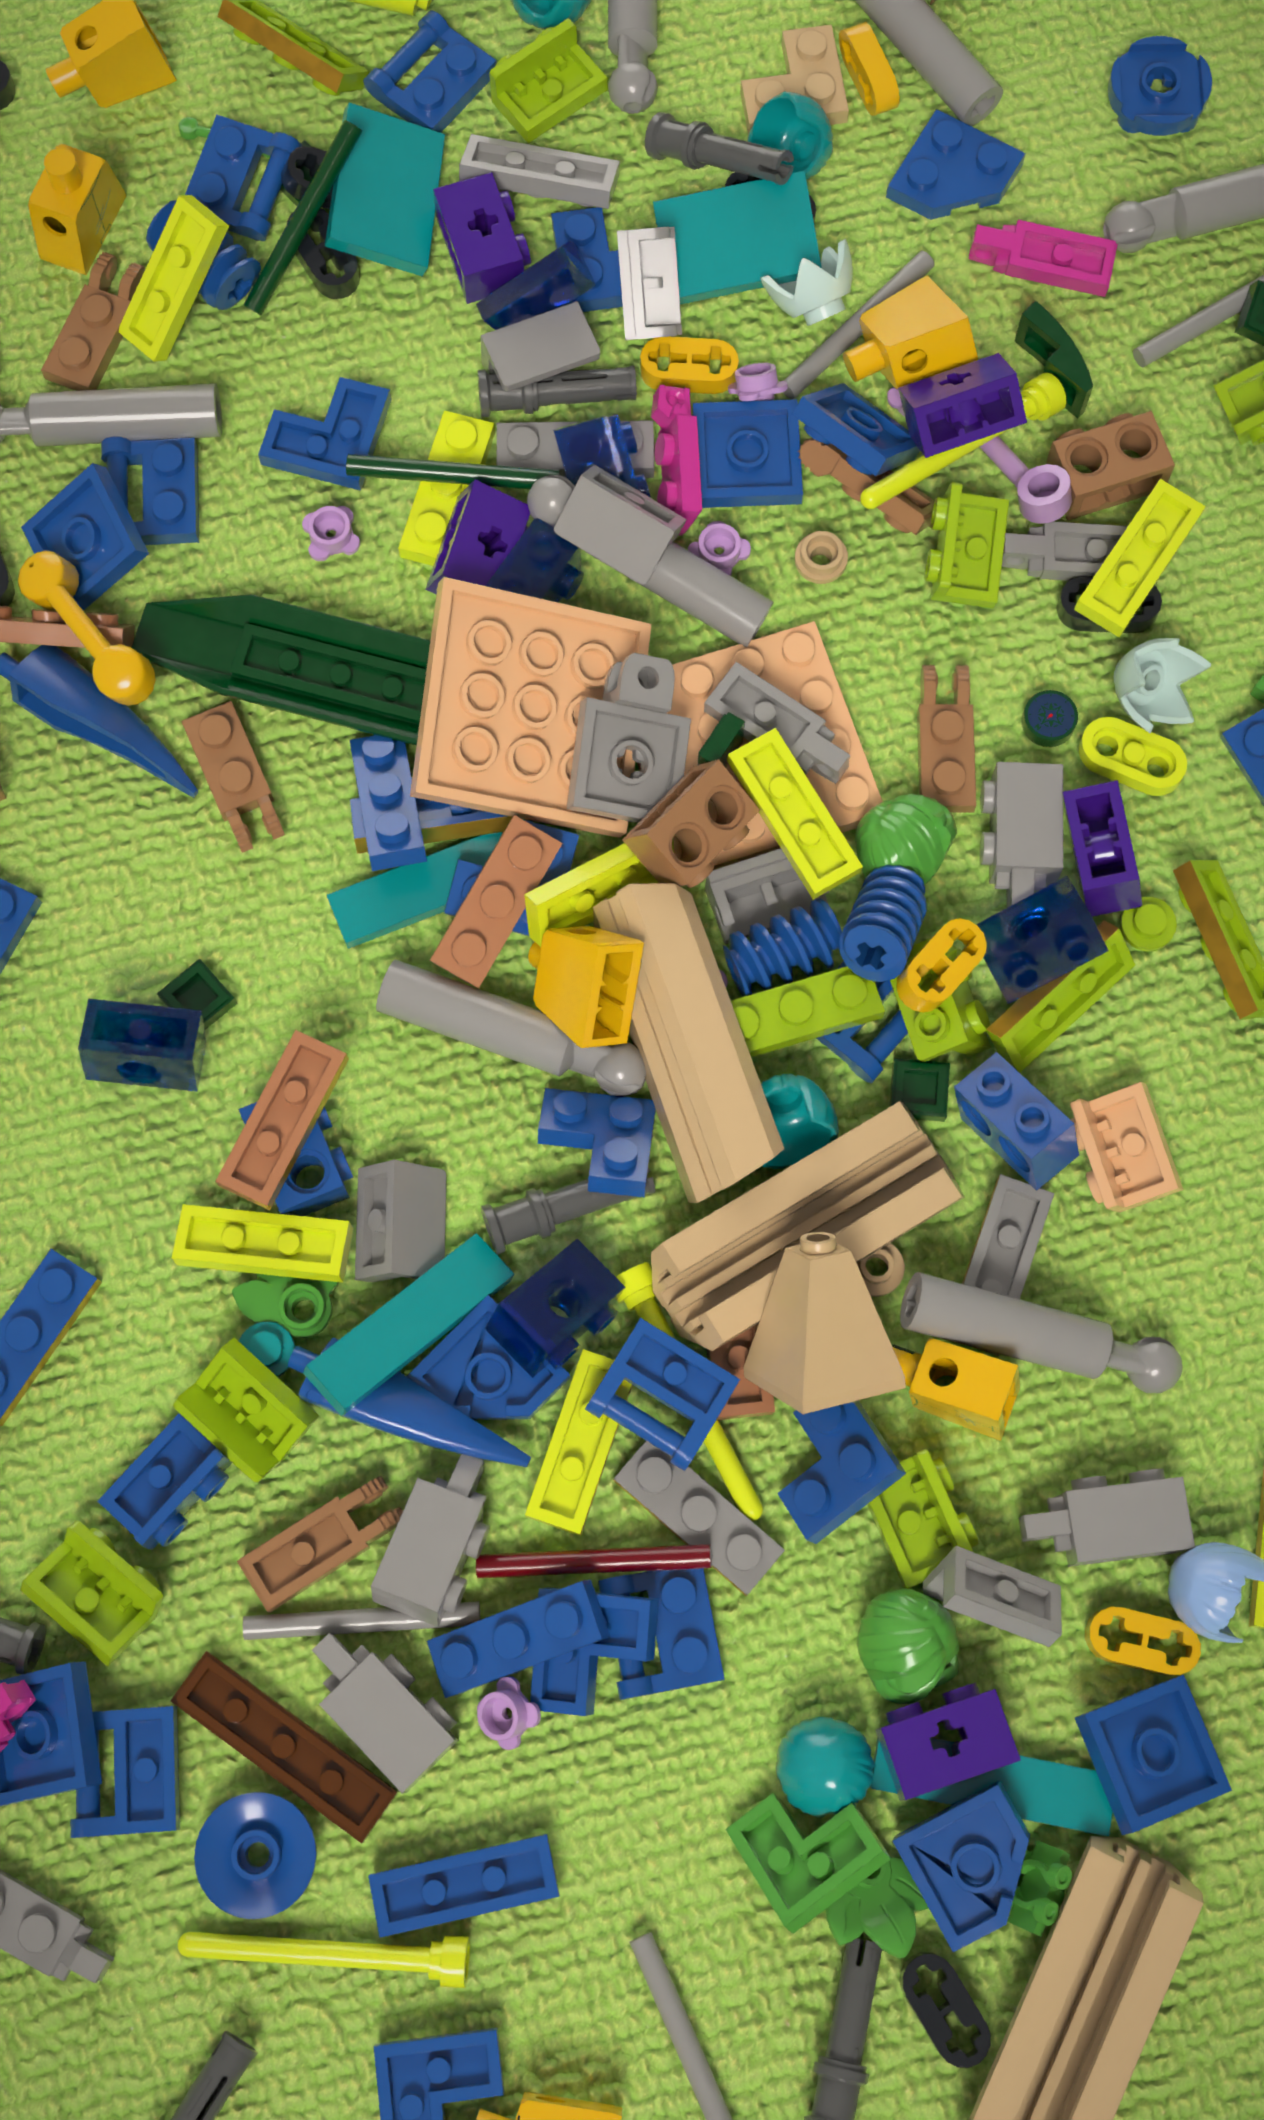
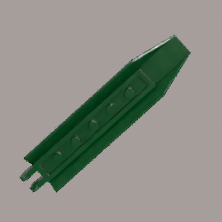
M252 594L146 603L131 648L142 654L151 663L220 695L417 746L430 640Z

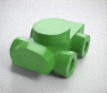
M1038 1840L1033 1851L1026 1850L1021 1874H1024L1021 1886L1017 1885L1011 1913L1007 1922L1040 1937L1043 1936L1045 1927L1056 1922L1059 1916V1906L1064 1899L1065 1889L1071 1883L1072 1871L1067 1866L1071 1854Z

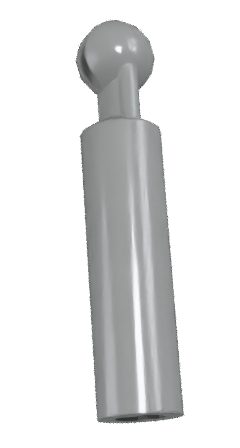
M608 0V48L614 55L618 56V68L612 72L608 83L609 96L611 101L621 111L628 114L641 113L653 104L658 91L656 77L648 69L647 59L657 48V0Z
M855 0L960 121L970 126L975 125L985 119L998 105L1003 95L1002 87L925 0Z
M1264 164L1174 187L1169 191L1168 195L1142 202L1123 201L1114 206L1105 217L1103 226L1105 239L1116 241V244H1118L1117 251L1135 253L1149 243L1177 236V238L1184 240L1264 218Z
M216 383L32 393L25 407L3 408L0 405V443L8 435L26 434L30 436L37 447L101 444L103 439L113 436L127 438L130 441L221 437L222 412L219 390Z
M549 475L536 480L527 496V504L531 516L540 525L554 528L575 488L573 483L568 478L558 475ZM672 542L667 547L648 583L641 585L745 647H748L751 640L754 639L774 601L675 542Z
M396 959L391 963L384 976L376 1003L377 1012L559 1077L568 1069L596 1079L601 1089L613 1096H628L637 1093L644 1086L646 1081L644 1062L639 1049L632 1043L580 1048L540 1010Z
M920 1272L915 1273L909 1280L903 1296L900 1322L901 1327L906 1330L1091 1379L1098 1378L1107 1367L1126 1372L1132 1383L1145 1393H1163L1173 1388L1182 1374L1181 1356L1170 1342L1161 1337H1145L1133 1343V1345L1114 1340L1111 1325L1106 1322Z

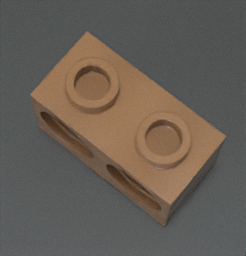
M1152 411L1136 416L1130 413L1121 414L1109 420L1104 426L1085 432L1083 429L1070 430L1052 442L1046 464L1058 465L1065 469L1070 476L1072 503L1069 510L1065 513L1067 521L1148 496L1160 479L1168 483L1175 467ZM1122 450L1135 451L1141 457H1129ZM1073 466H1086L1093 473H1081L1077 471Z
M715 760L693 766L622 840L658 883H675L678 886L687 885L688 888H692L711 874L714 869L711 861L722 850L727 851L733 848L747 836L750 831L747 824L760 809L720 760ZM709 800L715 804L717 810L715 822L711 819L708 812ZM674 836L677 837L682 847L680 859L675 856L672 850Z

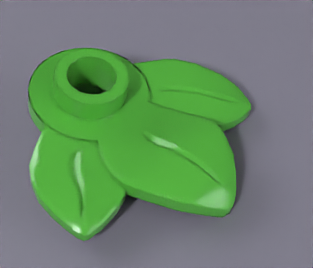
M256 1274V1280L242 1283L232 1290L237 1306L250 1320L256 1323L274 1322L283 1326L293 1337L309 1338L322 1332L330 1322L332 1302L329 1295L339 1282ZM301 1301H311L314 1304V1312L311 1317L305 1320L297 1319L294 1315L296 1305Z
M891 1857V1860L830 1905L825 1911L829 1928L838 1945L850 1943L865 1932L882 1950L901 1959L908 1955L915 1939L916 1916L914 1912L928 1909V1906L902 1858Z

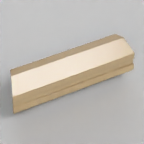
M675 883L628 884L617 891V894L612 898L604 899L593 906L594 927L644 942L629 1034L633 1045L639 1049L646 1070L645 1080L689 1203H699L737 1183L776 1157L784 1149L692 894Z
M899 1101L662 1242L651 1252L653 1293L662 1308L664 1307L668 1312L672 1324L681 1337L714 1351L760 1322L785 1248L799 1245L802 1235L813 1232L831 1233L836 1236L837 1244L852 1251L855 1261L858 1263L964 1198V1195L949 1167L924 1129L905 1104Z
M1090 1836L1059 1908V1916L1050 1929L969 2120L1114 2119L1203 1906L1202 1892L1170 1862L1140 1849L1123 1838Z

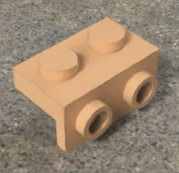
M1139 1082L1089 1102L1083 1099L1070 1102L1074 1118L1070 1120L1075 1124L1078 1149L1080 1151L1086 1150L1092 1170L1086 1173L1088 1186L1098 1204L1104 1202L1106 1209L1121 1213L1183 1190L1147 1084Z

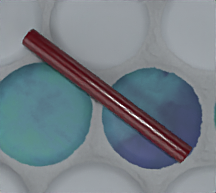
M711 1544L480 1554L478 1559H476L477 1578L712 1568Z

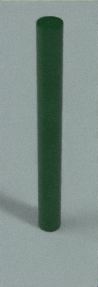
M344 120L243 304L260 316H262L363 132L351 122Z
M348 454L346 460L347 476L470 485L476 479L490 487L529 490L535 481L549 475L560 476V471L553 469Z

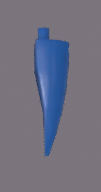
M41 645L21 662L5 652L0 655V675L10 681L12 700L55 730L84 739L120 756L192 798H195L198 794V789L151 729L128 706L119 704L101 693L93 681V675L57 646Z
M333 1337L320 1354L336 1343L338 1339ZM296 1346L290 1356L288 1367L303 1373L306 1365L319 1355ZM400 1371L342 1416L391 1435L479 1459L521 1467H528L531 1460L529 1455L421 1387ZM306 1377L299 1391L300 1399L340 1415Z

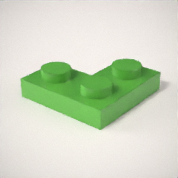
M772 1793L725 1829L782 1924L793 1934L891 1860V1857L861 1811L853 1803L849 1804L805 1838L783 1801Z

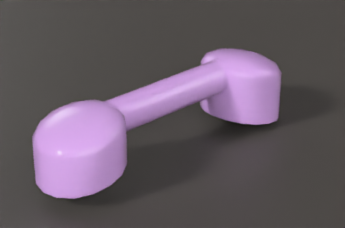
M999 436L980 446L983 452L1017 487L1019 510L1025 519L1033 523H1050L1060 519L1069 510L1072 503L1070 476L1065 469L1058 465L1050 464L1029 469Z

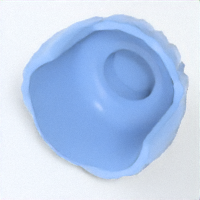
M1219 1542L1204 1543L1179 1555L1171 1566L1168 1579L1170 1604L1178 1618L1195 1633L1208 1639L1226 1643H1242L1244 1640L1234 1636L1227 1625L1230 1618L1235 1614V1607L1241 1601V1587L1245 1585V1578L1264 1582V1559L1246 1549Z

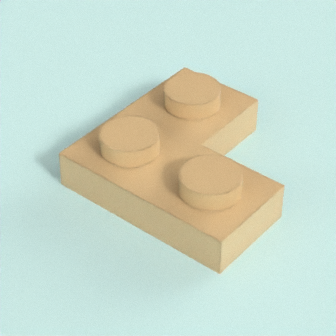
M832 24L782 31L781 45L787 74L741 80L740 94L748 135L762 106L784 91L813 98L821 105L831 125L847 123L849 109Z

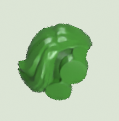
M914 794L900 795L872 807L859 821L855 834L857 858L863 866L861 871L864 878L874 869L892 865L902 866L914 871L923 879L924 885L927 884L939 870L956 837L957 827L952 813L937 800Z
M908 1588L891 1590L879 1594L872 1599L861 1619L857 1637V1648L860 1659L875 1689L882 1698L896 1704H913L926 1698L933 1688L947 1683L959 1673L957 1654L959 1652V1641L956 1625L949 1611L940 1602L928 1595Z

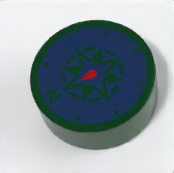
M1055 690L1041 691L1032 696L1027 702L1022 715V728L1029 740L1039 746L1056 747L1062 745L1069 740L1077 725L1078 711L1076 705L1071 698L1062 692Z

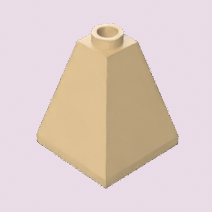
M826 1232L804 1234L800 1237L799 1245L785 1248L744 1364V1378L802 1414L906 1388L905 1375L852 1251L837 1244L836 1236Z

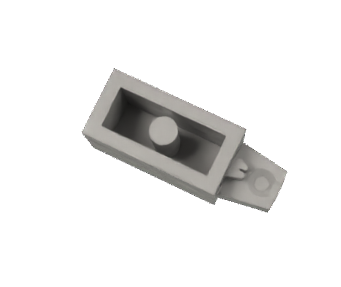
M997 762L991 780H983L981 786L980 809L981 813L990 814V832H982L980 863L981 865H989V884H995V889H1006L1007 920H1029L1030 915L1034 911V891H1045L1046 886H1055L1063 870V764Z
M461 1454L449 1482L437 1477L433 1484L417 1478L371 1584L373 1602L436 1627H439L445 1611L455 1614L467 1585V1579L460 1577L468 1556L478 1559L490 1529L489 1525L482 1523L483 1506L486 1496L475 1492L484 1472L483 1460Z
M1151 1469L1129 1473L1130 1483L1107 1486L1106 1476L1072 1480L1071 1491H1065L1057 1497L1047 1499L1049 1512L1023 1515L1018 1518L1022 1542L1053 1538L1055 1552L1066 1551L1068 1567L1186 1552L1189 1549L1195 1548L1183 1477L1165 1479L1164 1469Z
M332 1633L325 1636L312 1649L316 1656L333 1673L323 1682L331 1693L319 1705L401 1793H407L459 1741L450 1732L457 1724L455 1719L435 1698L432 1697L424 1704L411 1691L409 1686L416 1678L392 1653L383 1661L378 1654L370 1653L361 1645L351 1654Z

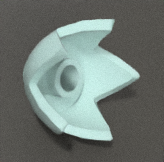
M846 238L838 243V254L830 246L823 250L822 268L810 260L802 258L797 281L777 284L769 275L760 277L764 288L775 304L792 318L803 314L807 326L845 310L846 308L841 297L851 292L853 277L852 258Z
M1158 638L1142 643L1125 654L1117 663L1114 671L1115 691L1121 707L1137 725L1148 733H1151L1154 727L1150 721L1167 724L1193 723V714L1180 685L1209 669L1211 663L1194 651L1180 646L1179 638Z

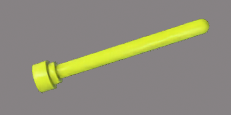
M1042 373L1023 386L1021 396L1026 419L1044 421L1062 411L1066 406L1065 390L1060 381L1050 373ZM1007 430L927 458L923 455L863 490L860 495V502L867 509H875Z
M644 1262L630 1268L608 1282L619 1304L625 1302L629 1311L635 1309L639 1319L642 1318L676 1339L655 1300L656 1296L653 1293L652 1267L649 1262ZM716 1420L703 1442L739 1511L751 1521H755L761 1517L763 1505L721 1424Z
M186 1932L181 1935L177 1943L180 1954L190 1958L428 1973L430 1980H440L441 1987L466 1988L470 1964V1937L445 1935L443 1941H432L431 1947Z

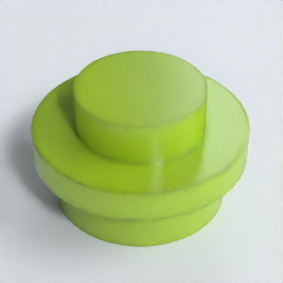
M1141 897V907L1124 910L1120 920L1122 935L1131 946L1138 950L1156 951L1162 949L1171 941L1176 932V916L1171 907L1161 899Z

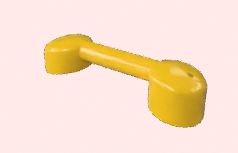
M47 550L37 552L27 558L18 576V586L21 593L42 608L55 609L95 659L92 668L93 681L98 690L111 700L126 706L138 705L145 701L154 689L156 681L154 668L147 658L131 647L121 644L110 645L74 600L73 596L79 585V574L76 567L57 553Z

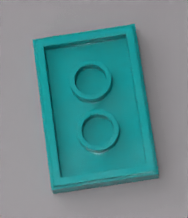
M349 102L344 110L342 123L344 120H347L363 132L333 184L325 246L423 276L429 264L436 210L433 189L439 187L445 134Z
M805 170L792 173L784 185L760 179L653 202L657 227L675 228L680 304L764 288L760 277L769 275L777 284L797 281L802 258H806L822 268Z

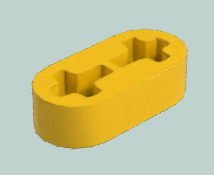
M863 22L840 30L839 45L843 61L869 114L875 116L898 108L900 96L897 81L871 26L867 22Z
M669 336L654 338L648 341L642 348L640 355L641 377L645 384L652 389L657 390L659 385L683 389L684 387L689 388L690 393L719 394L727 391L728 386L736 382L735 371L739 366L738 353L726 341ZM659 357L669 358L668 371L658 370ZM716 359L721 361L719 374L709 373L710 360Z
M959 918L950 920L937 931L897 978L896 989L903 1003L910 1009L922 1013L933 1011L940 1006L983 959L986 953L987 942L981 929L970 920ZM959 939L965 947L962 953L951 961L945 953L953 946L954 941ZM932 969L939 977L925 993L919 988L918 984L921 978Z
M1108 1607L1095 1612L1089 1618L1085 1627V1641L1089 1650L1096 1657L1107 1662L1165 1676L1182 1675L1191 1671L1197 1665L1201 1655L1199 1638L1186 1624L1123 1607ZM1113 1617L1120 1620L1119 1629L1121 1631L1138 1635L1136 1645L1127 1642L1116 1644L1114 1651L1107 1649L1108 1640L1103 1636H1099V1627L1110 1625ZM1172 1631L1177 1634V1644L1186 1647L1185 1657L1174 1658L1171 1666L1166 1663V1653L1147 1647L1149 1638L1155 1640L1169 1639Z

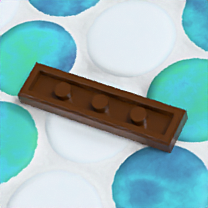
M208 1651L204 1653L170 1700L361 1844L365 1842L399 1793L380 1777Z

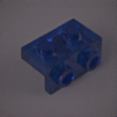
M568 241L490 293L487 297L476 303V306L483 321L497 330L565 306L595 287L596 284L578 246L572 241Z
M612 412L553 430L565 476L574 486H576L584 472L593 465H596L651 498L644 474L634 475L629 455L638 453L630 421L620 423L618 414Z
M534 519L486 584V587L559 603L562 597L569 600L579 588L584 573L581 571V548L554 532V527L543 520Z

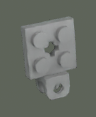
M632 653L623 662H617L609 669L604 685L603 700L587 697L580 702L567 810L639 823L684 776L691 718L667 714V712L671 711L675 682L674 669L669 660ZM626 749L633 751L632 758L635 762L641 763V770L631 773L629 778L624 776L622 769L617 766V758L624 756Z

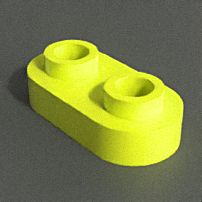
M1102 717L1092 721L1086 727L1079 742L1080 759L1089 770L1113 781L1118 780V783L1148 795L1163 796L1171 793L1179 786L1187 770L1186 755L1177 743L1153 732L1148 733L1144 729L1118 718ZM1100 744L1110 746L1114 751V755L1104 756L1100 754L1097 746ZM1158 765L1163 769L1165 775L1161 777L1153 776L1149 773L1147 766Z

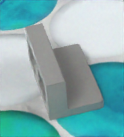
M578 301L481 335L482 366L488 374L497 375L502 389L506 392L600 358V348Z
M593 465L580 476L554 526V532L632 580L645 585L651 579L667 547L678 537L687 519L598 466Z
M395 1159L358 1168L355 1280L373 1283L399 1277L418 1279L445 1258L446 1172L443 1169Z
M955 1546L923 1581V1593L943 1601L944 1608L1050 1647L1062 1635L1061 1586L958 1546Z

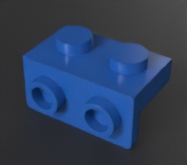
M178 1414L97 1502L132 1533L134 1539L141 1546L153 1550L160 1543L163 1547H166L188 1524V1520L184 1515L199 1499L203 1502L209 1501L225 1485L229 1475L224 1471L233 1462L181 1414Z

